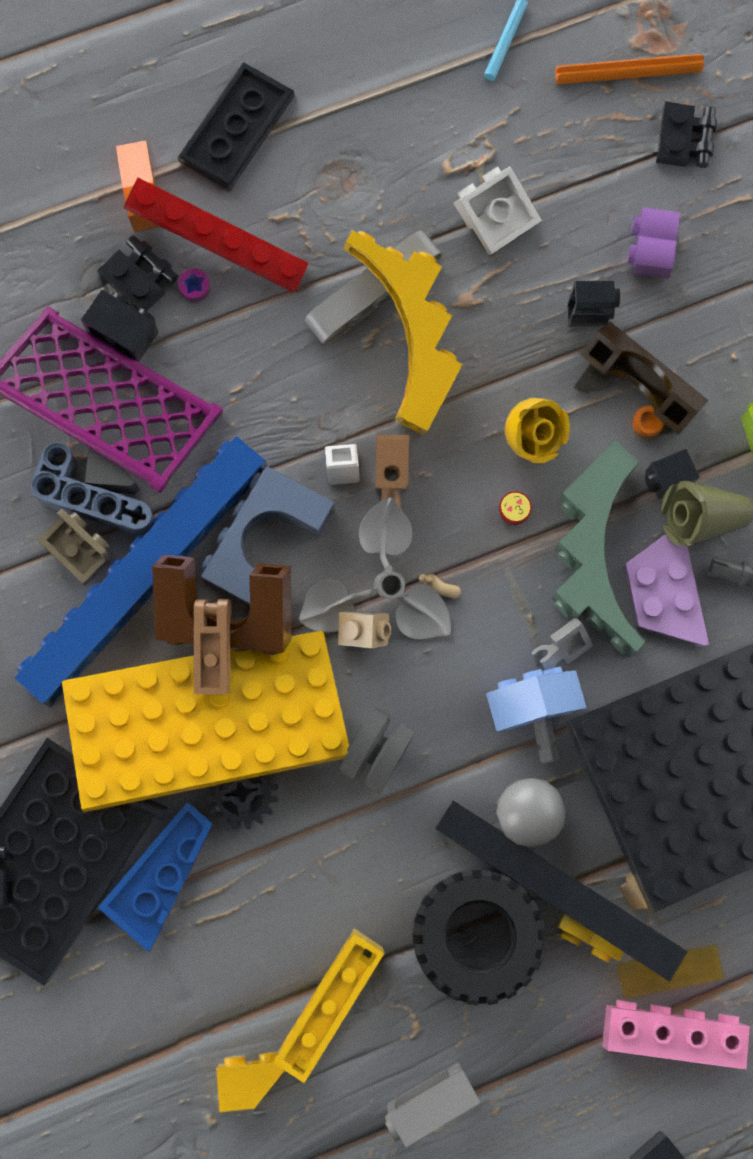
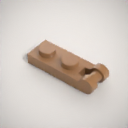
M206 599L195 600L194 694H230V618L232 605L229 599H219L217 603H208ZM208 616H217V626H207Z

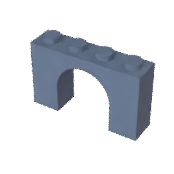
M268 466L265 467L262 474L257 472L249 486V489L252 490L246 501L240 500L234 510L233 516L236 518L231 527H225L217 539L218 549L213 556L209 554L200 569L203 572L201 578L204 583L249 608V575L254 568L246 561L243 549L245 539L250 530L264 520L280 518L288 520L320 537L335 511L334 502Z

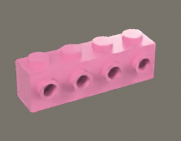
M616 1000V1006L606 1005L602 1047L607 1051L746 1070L750 1026L739 1023V1017L734 1015L718 1014V1020L705 1018V1012L684 1009V1015L672 1014L671 1007L650 1004V1010L637 1009L636 1002Z

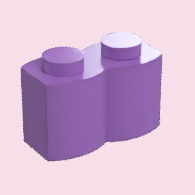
M642 207L640 216H634L631 235L636 236L635 245L630 244L627 263L632 264V274L669 279L675 258L680 212Z

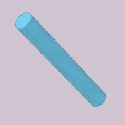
M516 0L484 73V77L489 81H494L528 5L526 0Z

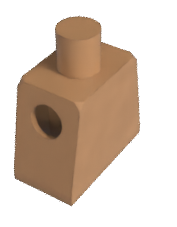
M377 434L375 491L382 492L381 501L390 497L394 498L400 508L401 492H407L409 435ZM390 470L397 472V480H387L386 472Z

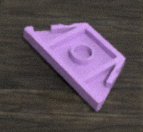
M665 534L624 565L636 627L647 632L660 633L664 637L675 640L681 639L694 643L699 647H706L709 645L688 547L677 546Z

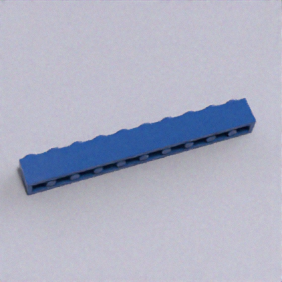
M236 436L231 442L227 440L220 446L216 452L217 457L210 465L205 464L198 470L193 484L188 489L186 487L182 488L173 499L174 504L167 512L162 511L154 518L151 523L152 528L145 536L139 535L129 547L131 551L123 560L117 559L107 571L109 575L101 584L95 583L85 594L86 600L80 607L72 608L62 620L64 624L56 633L54 631L50 632L40 643L42 648L35 656L27 657L17 669L19 673L14 678L41 703L51 707L63 694L62 681L78 678L153 595L152 566L163 555L188 557L249 490L250 483L256 473L262 474L267 466L265 459L239 437Z

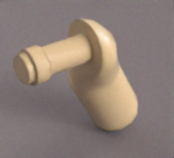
M421 574L419 576L421 582H425L427 586L433 588L442 596L457 599L461 594L460 587L443 583L434 574Z

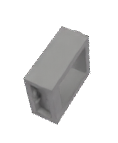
M457 1061L387 1103L388 1114L385 1116V1124L394 1141L396 1142L401 1139L407 1148L478 1105L480 1101Z

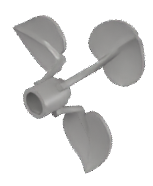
M386 498L374 505L366 513L359 526L358 538L362 549L370 554L380 552V560L385 568L384 572L376 576L374 588L348 596L347 589L341 582L332 579L321 580L315 583L306 594L299 615L301 624L315 631L338 632L339 612H356L354 605L350 601L378 594L383 598L389 599L398 597L403 602L395 611V621L398 629L405 636L413 639H428L447 636L451 633L449 612L439 593L427 585L417 584L410 588L407 597H405L403 592L405 581L400 574L392 572V566L386 558V553L393 556L403 553L410 546L413 536L411 523L394 498Z

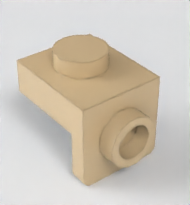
M339 612L338 645L363 648H377L388 645V639L391 635L388 613Z

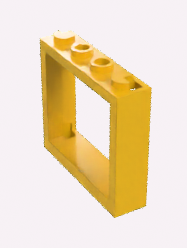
M355 928L353 929L282 1043L273 1061L274 1064L301 1082H306L383 957L384 950L381 945ZM365 949L372 953L370 958L362 954Z

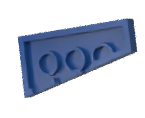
M189 802L183 806L98 907L148 952H151L214 825Z

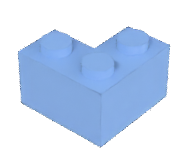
M561 667L548 669L543 672L542 669L522 674V681L517 682L516 678L497 683L499 689L486 693L496 732L519 728L540 720L565 716L587 708L576 670L563 672Z

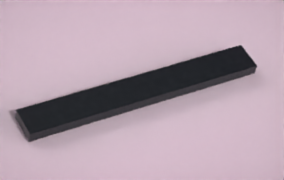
M454 800L435 828L668 982L671 981L688 951L527 847L517 845L507 838L502 831Z

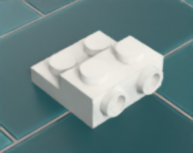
M498 166L482 176L485 181L478 187H475L472 183L457 193L460 199L453 203L468 229L473 228L488 255L493 254L542 221L511 167L500 171Z

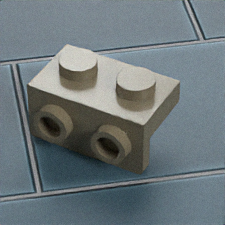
M61 508L57 512L60 518L37 541L86 586L113 559L106 551L110 545L97 533L91 537L83 529L87 524L74 511L68 515Z

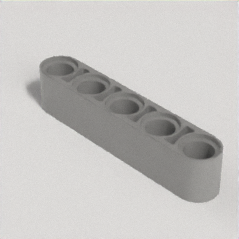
M422 230L415 232L394 248L403 254V259L406 261L409 260L414 251L419 254L420 252H426L432 255L437 262L442 257L440 250ZM367 268L314 308L306 316L304 322L324 346H328L388 302L391 297L381 281Z

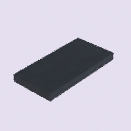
M243 62L178 155L179 162L231 191L295 97L294 90Z

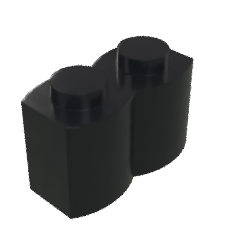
M574 281L572 293H570L567 303L568 327L605 326L609 319H614L615 308H619L620 289L615 288V281Z

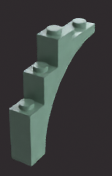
M615 440L561 494L558 500L562 504L560 506L562 511L571 519L577 518L580 522L555 548L559 552L557 556L560 561L569 568L574 567L577 571L555 592L552 599L555 601V608L566 618L569 616L573 619L578 618L585 612L588 615L587 621L596 630L601 631L603 629L612 638L610 640L611 644L620 653L625 654L627 652L632 656L646 642L629 624L615 600L607 576L604 545L606 524L612 502L621 485L639 461Z

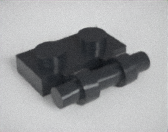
M665 101L662 110L656 163L686 167L688 158L691 156L697 157L698 167H708L709 159L713 156L714 152L712 135L717 128L716 109L714 107H705L703 117L697 118L694 117L695 106ZM692 132L700 133V141L698 143L691 142Z
M132 235L128 238L126 244L133 252L127 257L118 249L97 272L136 310L142 308L148 311L164 295V291L158 283L165 279L172 285L177 281L179 275L172 270V265L165 258L160 259L152 252V247L145 240L140 241L135 235ZM143 261L153 268L148 275L138 267Z

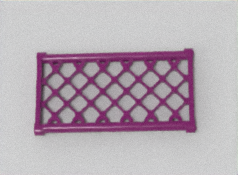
M49 306L42 311L35 322L0 360V377L10 366L14 368L15 376L12 378H7L4 381L0 380L1 396L150 483L149 487L159 493L166 488L170 479L223 412V408L213 402L210 404L62 318L59 316L58 311ZM47 324L53 326L51 334L37 336ZM70 336L79 341V348L77 350L61 351L59 349V340ZM47 341L55 343L56 352L49 354L37 353L35 346L37 343ZM29 344L32 345L33 355L19 357ZM95 351L105 357V364L95 367H88L84 358ZM80 357L83 367L66 370L63 367L62 359ZM46 360H57L60 370L43 373L40 370L39 363ZM31 362L36 364L37 374L20 376L17 372V365ZM121 367L132 372V379L130 381L116 383L112 380L111 372ZM107 373L109 378L108 384L97 386L90 384L89 374ZM83 375L86 378V387L70 389L67 386V377ZM60 378L63 380V390L47 392L44 389L43 382L47 379ZM37 381L41 385L42 391L31 397L20 392V385L22 383ZM148 382L158 388V396L141 398L139 396L138 387L146 385ZM133 388L136 399L118 401L115 391L117 389ZM110 391L114 401L98 405L94 402L93 393ZM88 394L91 405L74 408L71 405L70 397ZM65 397L68 402L67 409L55 413L47 408L48 399ZM176 398L185 403V411L168 414L164 403ZM154 403L161 405L163 413L161 416H144L143 405ZM135 406L139 409V419L123 420L121 418V408ZM115 410L118 421L102 424L98 421L97 412ZM92 413L95 424L82 429L74 424V416ZM202 413L207 417L196 430L193 428L191 418L197 417ZM185 419L190 430L173 433L170 429L169 421ZM163 422L166 425L167 434L150 436L146 425ZM137 425L143 427L144 438L133 440L126 438L125 427ZM119 429L122 440L109 445L101 440V432L103 430ZM190 438L180 452L175 450L174 440ZM163 441L170 443L171 454L161 456L153 454L152 443ZM146 445L150 456L138 462L128 456V448L130 446ZM172 461L162 475L155 472L156 463Z

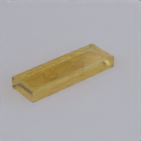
M713 944L687 949L688 953L670 982L636 960L616 963L622 997L626 999L723 980L724 976L717 945Z

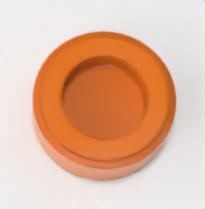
M651 405L638 409L632 419L634 432L645 439L655 438L665 426V423L654 415V409Z

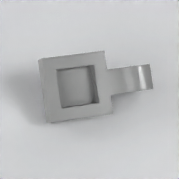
M574 618L549 636L553 644L541 645L534 649L531 654L537 664L541 663L544 670L554 668L561 660L566 664L571 663L594 645L583 624L577 618Z

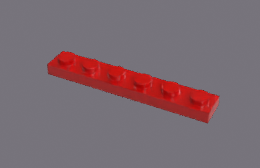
M137 177L124 204L123 209L293 293L297 291L308 267V262Z

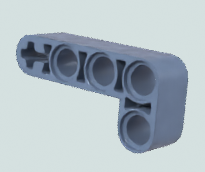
M53 442L45 447L30 486L32 493L43 505L58 511L62 508L68 514L74 511L80 518L136 536H145L152 528L151 523L155 516L146 503L74 480L73 476L77 468V461L68 446L62 442ZM61 454L67 455L66 461L62 465H53L55 457ZM55 484L53 493L47 496L42 495L44 486ZM79 493L86 494L82 504L72 505V499L75 495ZM106 504H116V510L112 514H102V509ZM143 513L146 519L145 521L139 520L136 524L130 516L139 518Z

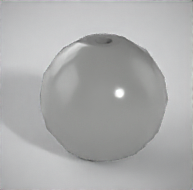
M526 778L517 780L506 787L498 800L496 814L507 838L517 845L535 848L545 846L557 838L564 827L566 808L560 793L555 787L545 780Z

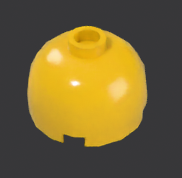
M528 398L521 401L509 412L505 421L504 431L507 444L515 454L532 463H546L555 459L559 455L556 452L562 444L566 445L569 439V416L564 409L560 408L558 403L546 398Z

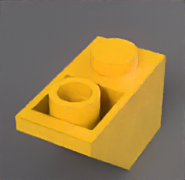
M278 1052L259 1054V1060L245 1061V1056L224 1058V1064H219L216 1068L219 1112L255 1109L285 1071L273 1063Z

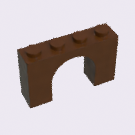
M163 555L152 566L155 640L167 641L171 645L194 644L195 600H199L196 592L195 557ZM259 563L249 575V616L240 621L230 622V649L237 652L258 650L267 655L283 653L292 640L291 566ZM208 616L207 626H217V618Z

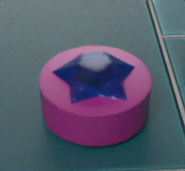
M188 269L181 274L178 286L181 295L186 300L199 302L208 296L210 282L205 272L200 269Z

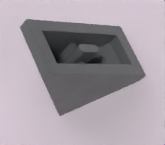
M89 448L85 476L86 484L114 493L136 494L140 491L134 479L123 467Z

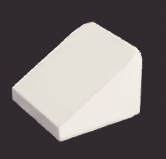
M357 445L326 446L328 484L337 485L359 482Z

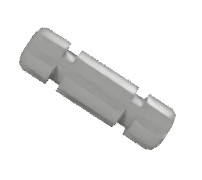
M552 718L534 722L533 728L536 744L541 747V750H538L540 762L551 763L559 760L558 748L553 745L556 742Z

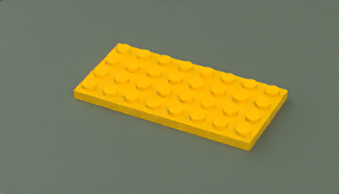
M323 630L292 636V640L285 651L275 655H267L258 650L237 652L230 649V694H194V655L62 681L83 813L345 759L348 753L349 741Z

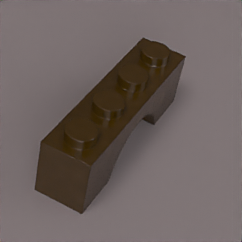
M611 321L596 332L580 354L604 375L621 377L640 389L651 402L654 415L678 435L691 423L709 401Z

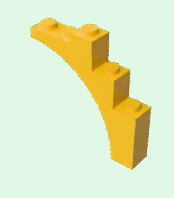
M352 230L344 244L343 250L362 262L381 281L394 301L404 326L408 345V378L404 398L395 421L423 435L429 430L463 365L456 361L457 357L453 353L444 349H440V351L435 349L453 316L446 312L447 308L441 303L425 300L442 266L437 264V260L426 252H420L419 254L414 251L409 260L406 261L403 259V254L391 247L385 249L376 244V240L368 233L363 231L357 233Z

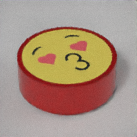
M518 491L507 493L501 499L499 505L501 518L511 525H519L525 522L532 510L530 499L524 493Z

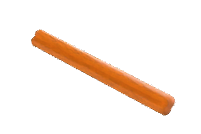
M702 54L559 65L555 69V80L557 84L700 73L704 68V57Z

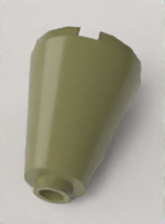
M680 481L678 484L669 486L663 497L661 514H666L667 525H663L664 532L669 540L677 546H691L747 527L753 519V504L745 495L691 481Z

